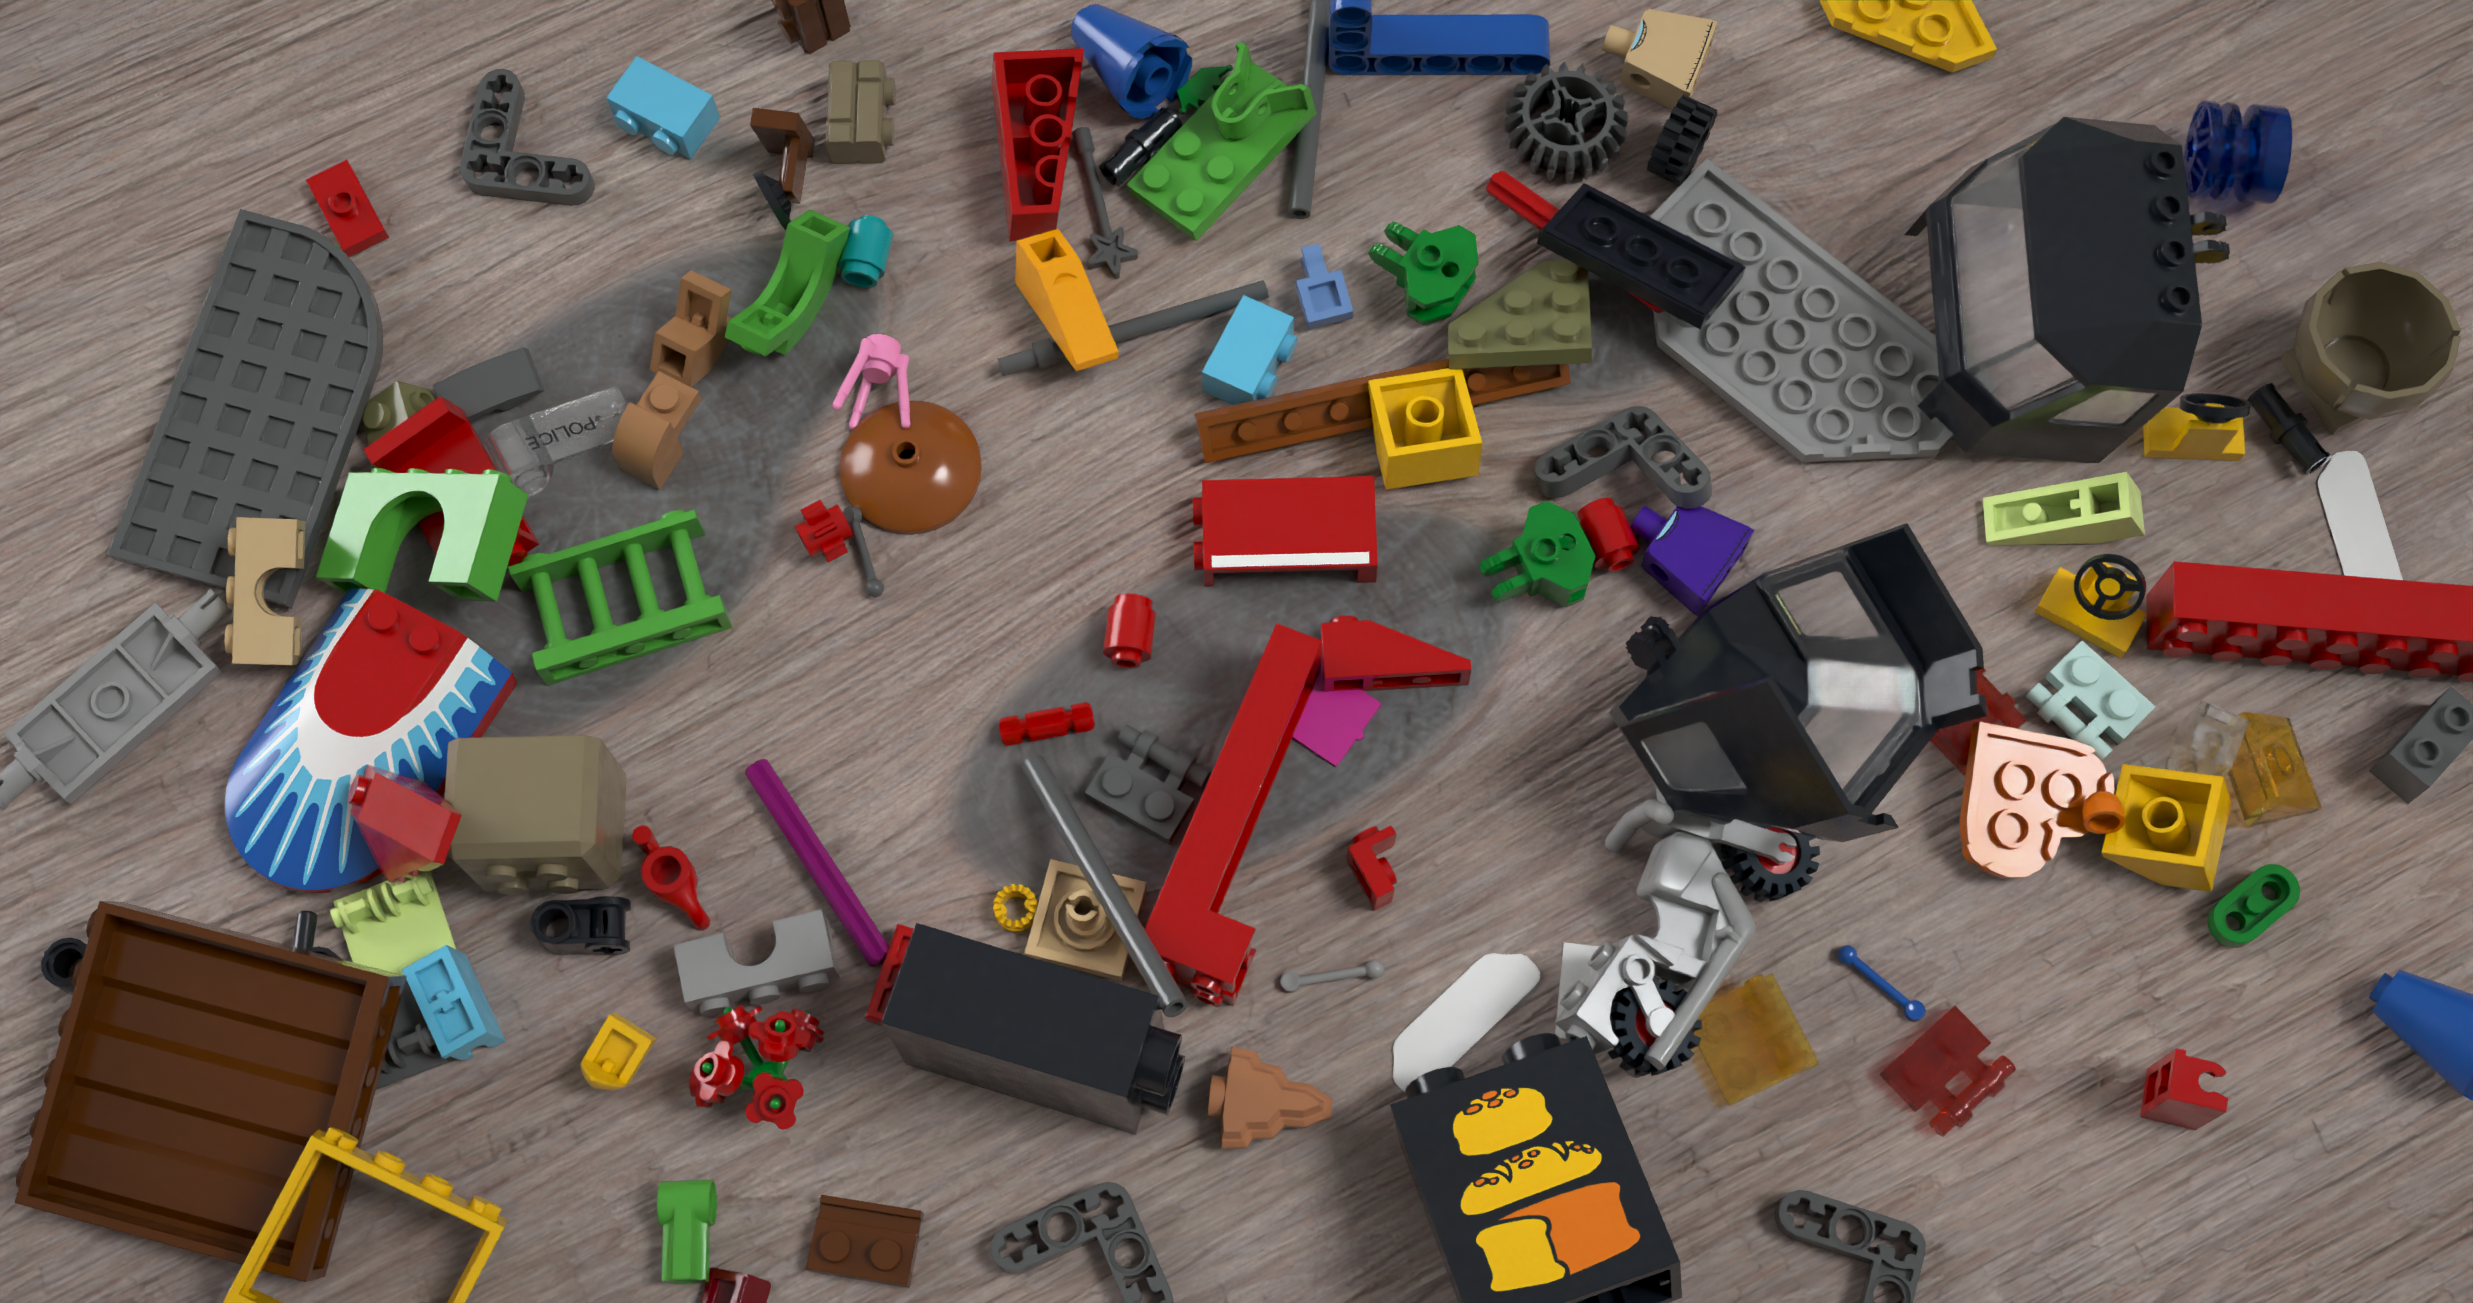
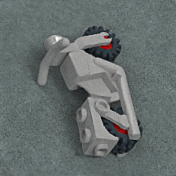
M1656 786L1657 800H1646L1626 812L1605 840V846L1609 851L1618 852L1623 849L1640 827L1649 835L1663 839L1653 847L1637 887L1638 897L1641 900L1653 903L1658 918L1656 935L1653 939L1640 934L1637 936L1630 935L1619 939L1613 944L1605 941L1590 958L1588 965L1592 970L1583 983L1578 980L1563 996L1560 1004L1564 1007V1010L1554 1024L1566 1033L1565 1036L1569 1042L1587 1036L1594 1054L1614 1047V1049L1607 1053L1612 1060L1621 1057L1623 1061L1619 1067L1634 1078L1650 1073L1651 1076L1682 1066V1062L1690 1060L1695 1054L1690 1049L1699 1046L1701 1037L1694 1035L1695 1031L1702 1029V1021L1697 1020L1743 953L1756 931L1754 918L1739 892L1744 896L1755 893L1754 900L1762 902L1769 899L1771 902L1801 890V887L1808 885L1813 879L1810 874L1816 872L1819 863L1811 861L1812 858L1820 855L1819 846L1810 847L1809 841L1815 839L1814 837L1756 822L1734 819L1731 823L1722 825L1673 812ZM1732 868L1735 874L1729 877L1725 870ZM1741 882L1743 886L1738 892L1735 884ZM1659 979L1665 980V982L1659 983Z

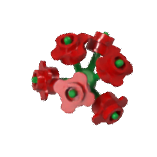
M742 1004L734 1009L726 1007L723 1011L724 1015L715 1019L720 1029L707 1036L709 1041L719 1036L721 1041L712 1053H707L698 1059L690 1074L689 1090L691 1096L695 1097L696 1106L711 1108L713 1103H724L726 1097L737 1089L752 1090L753 1100L745 1108L748 1120L752 1123H759L763 1120L775 1123L779 1129H789L796 1122L794 1109L797 1100L803 1096L804 1089L798 1080H788L784 1070L789 1061L798 1054L799 1050L811 1052L815 1042L822 1043L824 1031L818 1028L820 1021L813 1017L809 1011L793 1009L791 1013L779 1011L776 1015L770 1016L765 1022L757 1021L754 1015L763 1010L761 1006L749 1012L745 1011ZM749 1036L758 1040L759 1053L770 1061L763 1062ZM740 1042L754 1067L749 1072L748 1077L744 1076L742 1060L732 1055L733 1045Z

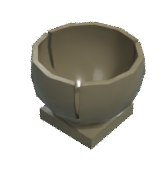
M2375 262L2344 268L2331 277L2305 302L2293 348L2287 350L2280 360L2330 434L2334 435L2365 419L2373 420L2407 413L2422 404L2448 380L2455 365L2461 336L2458 335L2461 329L2449 299L2420 273L2383 262Z

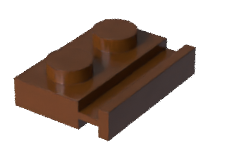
M821 1195V1204L818 1218H816L806 1270L814 1273L910 1288L919 1242V1231L924 1213L920 1210Z

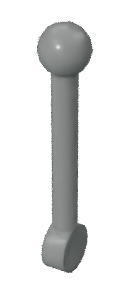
M1372 959L1365 966L1298 976L1294 972H1286L1282 975L1280 983L1285 992L1294 993L1303 985L1366 975L1372 979H1377L1383 975L1384 965L1381 961Z

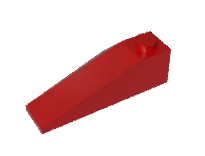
M367 765L364 776L356 775L347 802L353 805L350 812L381 873L389 882L400 885L404 883L405 877L411 879L417 877L419 870L428 872L444 865L462 815L427 783Z

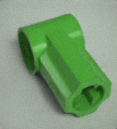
M714 1179L661 1181L658 1188L657 1213L659 1225L663 1228L662 1282L671 1284L709 1282L710 1226H714L717 1215Z

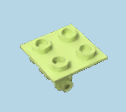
M419 870L417 877L413 879L405 877L404 883L400 885L387 880L333 901L335 908L330 910L333 922L337 928L342 927L350 956L354 963L404 975L403 968L441 947L448 945L456 949L431 871L424 872Z

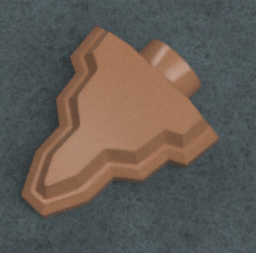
M1231 1047L1225 1077L1212 1075L1208 1117L1221 1118V1149H1247L1253 1140L1273 1139L1284 1127L1307 1128L1331 1119L1333 1099L1310 1084L1289 1081L1281 1067L1262 1063L1257 1052Z

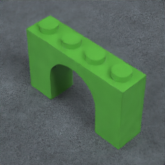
M372 468L370 473L349 472L316 578L344 595L349 588L377 589L385 593L399 547L405 536L425 517L443 511L444 531L428 582L457 600L497 602L528 494L512 484V478L509 475L490 469L484 470L483 474H468L456 469H447L445 474H434L415 468L408 469L407 473H394L382 468Z

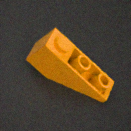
M1056 229L1017 240L1015 283L1075 371L1118 359L1119 351L1080 258L1061 231Z

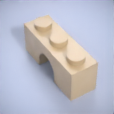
M236 517V528L231 527L229 529L228 554L235 557V576H229L227 579L226 600L228 605H234L233 624H227L225 629L224 643L226 653H232V664H300L303 617L282 616L273 612L264 599V586L268 578L276 571L281 569H304L306 521L298 519Z

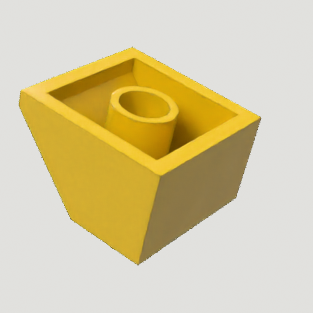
M1447 368L1369 380L1368 388L1376 453L1386 490L1479 476L1482 439L1462 369Z
M2122 764L2115 795L2123 805L2125 824L2120 830L2105 835L2101 852L2103 857L2160 885L2212 892L2231 807V800L2224 777Z

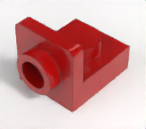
M1377 826L1368 828L1357 834L1351 840L1353 845L1348 847L1346 861L1374 911L1392 902L1395 890L1393 885L1397 884L1395 873L1385 857L1377 859L1376 857L1394 846L1397 834L1392 826H1388L1380 831Z

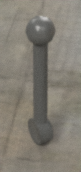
M848 506L844 509L843 514L854 534L868 581L865 590L869 596L876 598L882 595L884 585L876 578L860 526L862 519L861 510L856 506Z

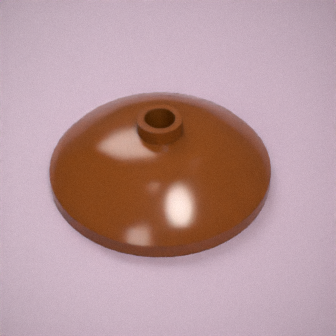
M909 401L911 424L907 429L901 426L899 402L875 410L861 420L853 429L842 450L840 478L851 506L860 508L864 520L887 532L905 535L922 534L947 525L968 507L980 483L982 471L981 455L976 438L970 428L952 411L925 401ZM910 449L915 451L914 456L910 459L905 460L899 457L900 453L904 450Z

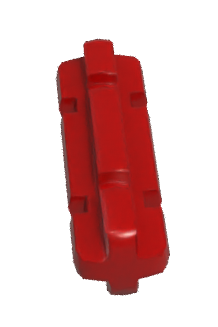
M1084 702L1070 705L1071 709L1065 711L1062 706L1025 713V718L1018 719V715L1003 717L999 720L998 724L1001 741L1004 745L1009 746L1023 743V738H1030L1031 742L1068 735V730L1075 729V733L1090 731L1095 726L1092 707L1090 703Z

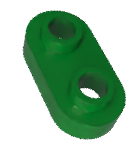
M2268 864L2261 866L2211 908L2207 920L2210 933L2219 943L2227 947L2239 948L2248 945L2295 906L2300 896V886L2297 878L2290 870L2281 865ZM2262 886H2267L2274 891L2275 900H2268L2263 896ZM2226 916L2234 917L2239 922V931H2234L2227 926Z

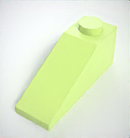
M2127 472L1983 498L1986 542L1988 545L2098 544L2145 536L2141 491Z

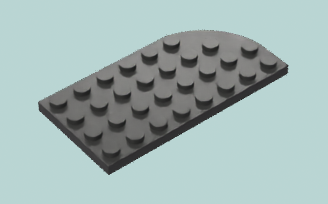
M242 209L239 210L108 556L117 561L226 591L228 577L235 576V557L228 554V533L231 527L236 528V517L306 521L304 569H281L276 571L268 578L264 586V599L266 602L292 609L379 373L383 356L382 321L371 287L352 260L331 240L303 225Z

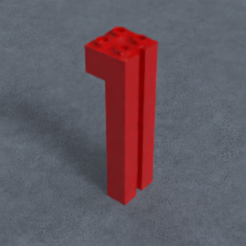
M1276 623L1145 927V931L1175 982L1194 990L1192 996L1195 999L1214 1007H1220L1222 1002L1234 1006L1256 953V949L1251 948V941L1256 928L1219 914V911L1321 671L1322 640Z

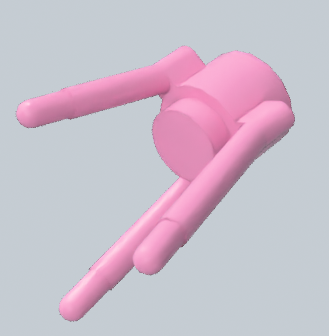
M873 334L862 339L859 353L832 404L833 409H841L862 370L863 379L849 421V429L851 430L859 424L872 383H887L895 373L897 376L901 426L904 429L910 427L907 367L910 357L901 354L900 343L890 336Z

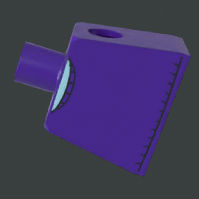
M1644 505L1630 526L1634 533L1651 543L1645 552L1641 564L1643 569L1696 616L1703 612L1747 549L1754 530L1749 526L1702 506L1692 509L1677 506L1670 517L1666 519Z

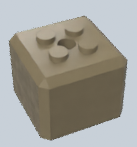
M587 735L454 739L448 742L445 800L462 816L448 855L485 892L498 891L507 895H522L528 893V891L548 890L553 893L571 894L578 892L580 889H609L622 877L626 773L600 738Z

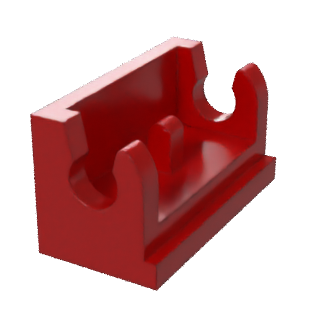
M2175 1048L2147 1068L2140 1117L2192 1130L2201 1128L2227 1112L2228 1098L2215 1091H2204L2199 1085V1076L2206 1073L2213 1077H2223L2226 1075L2225 1069L2215 1062L2186 1056L2187 1050Z

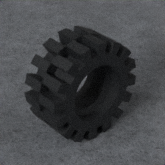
M1682 95L1677 101L1676 107L1674 106L1669 119L1666 120L1662 133L1659 134L1656 141L1657 144L1653 148L1651 158L1648 161L1647 171L1680 186L1690 175L1692 167L1694 168L1697 158L1709 138L1710 130L1714 126L1718 110L1686 95Z

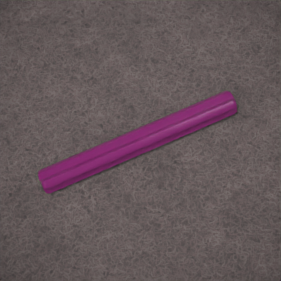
M757 760L745 770V775L868 965L875 967L885 961L889 945L768 760Z

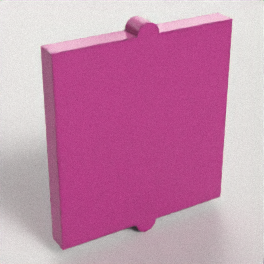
M1321 663V671L1293 735V739L1337 767L1356 740L1361 741L1364 738L1362 731L1376 714L1382 703L1363 690L1324 692Z

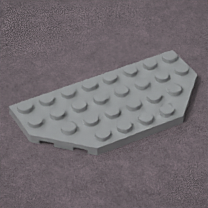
M1706 158L1650 216L1746 267L1740 282L1701 330L1666 311L1662 313L1653 311L1657 347L1801 462L1935 457L1954 436L1936 417L1931 420L1918 407L1921 401L1940 383L1936 336ZM1968 362L1969 370L1994 393L1998 384Z

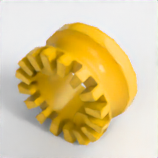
M1011 884L1009 887H1003L993 901V911L998 924L1004 930L1012 933H1022L1032 927L1038 906L1034 893L1028 887L1026 888L1021 884ZM1014 897L1026 899L1024 906L1028 913L1025 915V918H1021L1019 921L1007 919L1008 910L1004 906L1009 899Z

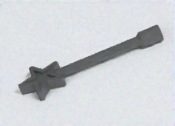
M1080 127L1075 129L1072 135L1077 154L1082 157L1101 236L1094 233L1090 234V242L1096 249V252L1087 260V265L1090 270L1107 266L1114 279H1119L1121 263L1136 260L1138 258V251L1123 245L1124 230L1122 227L1112 234L1093 158L1095 148L1091 132L1088 127Z

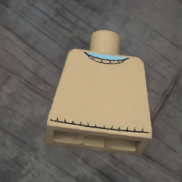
M1648 9L1644 11L1636 32L1611 24L1602 51L1626 58L1620 80L1625 87L1672 110L1674 106L1676 107L1677 101L1682 95L1692 97L1711 48L1718 22L1706 18Z

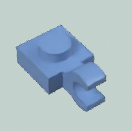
M1319 243L1302 247L1303 257L1300 260L1306 278L1296 281V290L1308 329L1352 319L1354 311L1342 271L1327 272Z

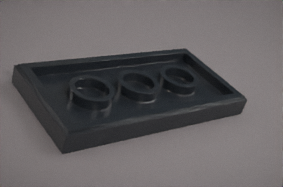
M1586 183L1581 185L1540 231L1537 244L1700 330L1740 282L1746 269L1744 265Z

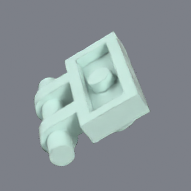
M2083 641L2069 652L2045 677L2046 680L2059 690L2055 695L2038 683L2025 696L2040 709L2037 714L2045 722L2049 723L2052 720L2071 739L2091 746L2095 750L2093 754L2101 761L2113 750L2099 737L2103 732L2119 745L2156 707ZM2071 701L2092 722L2088 725L2084 724L2066 705Z

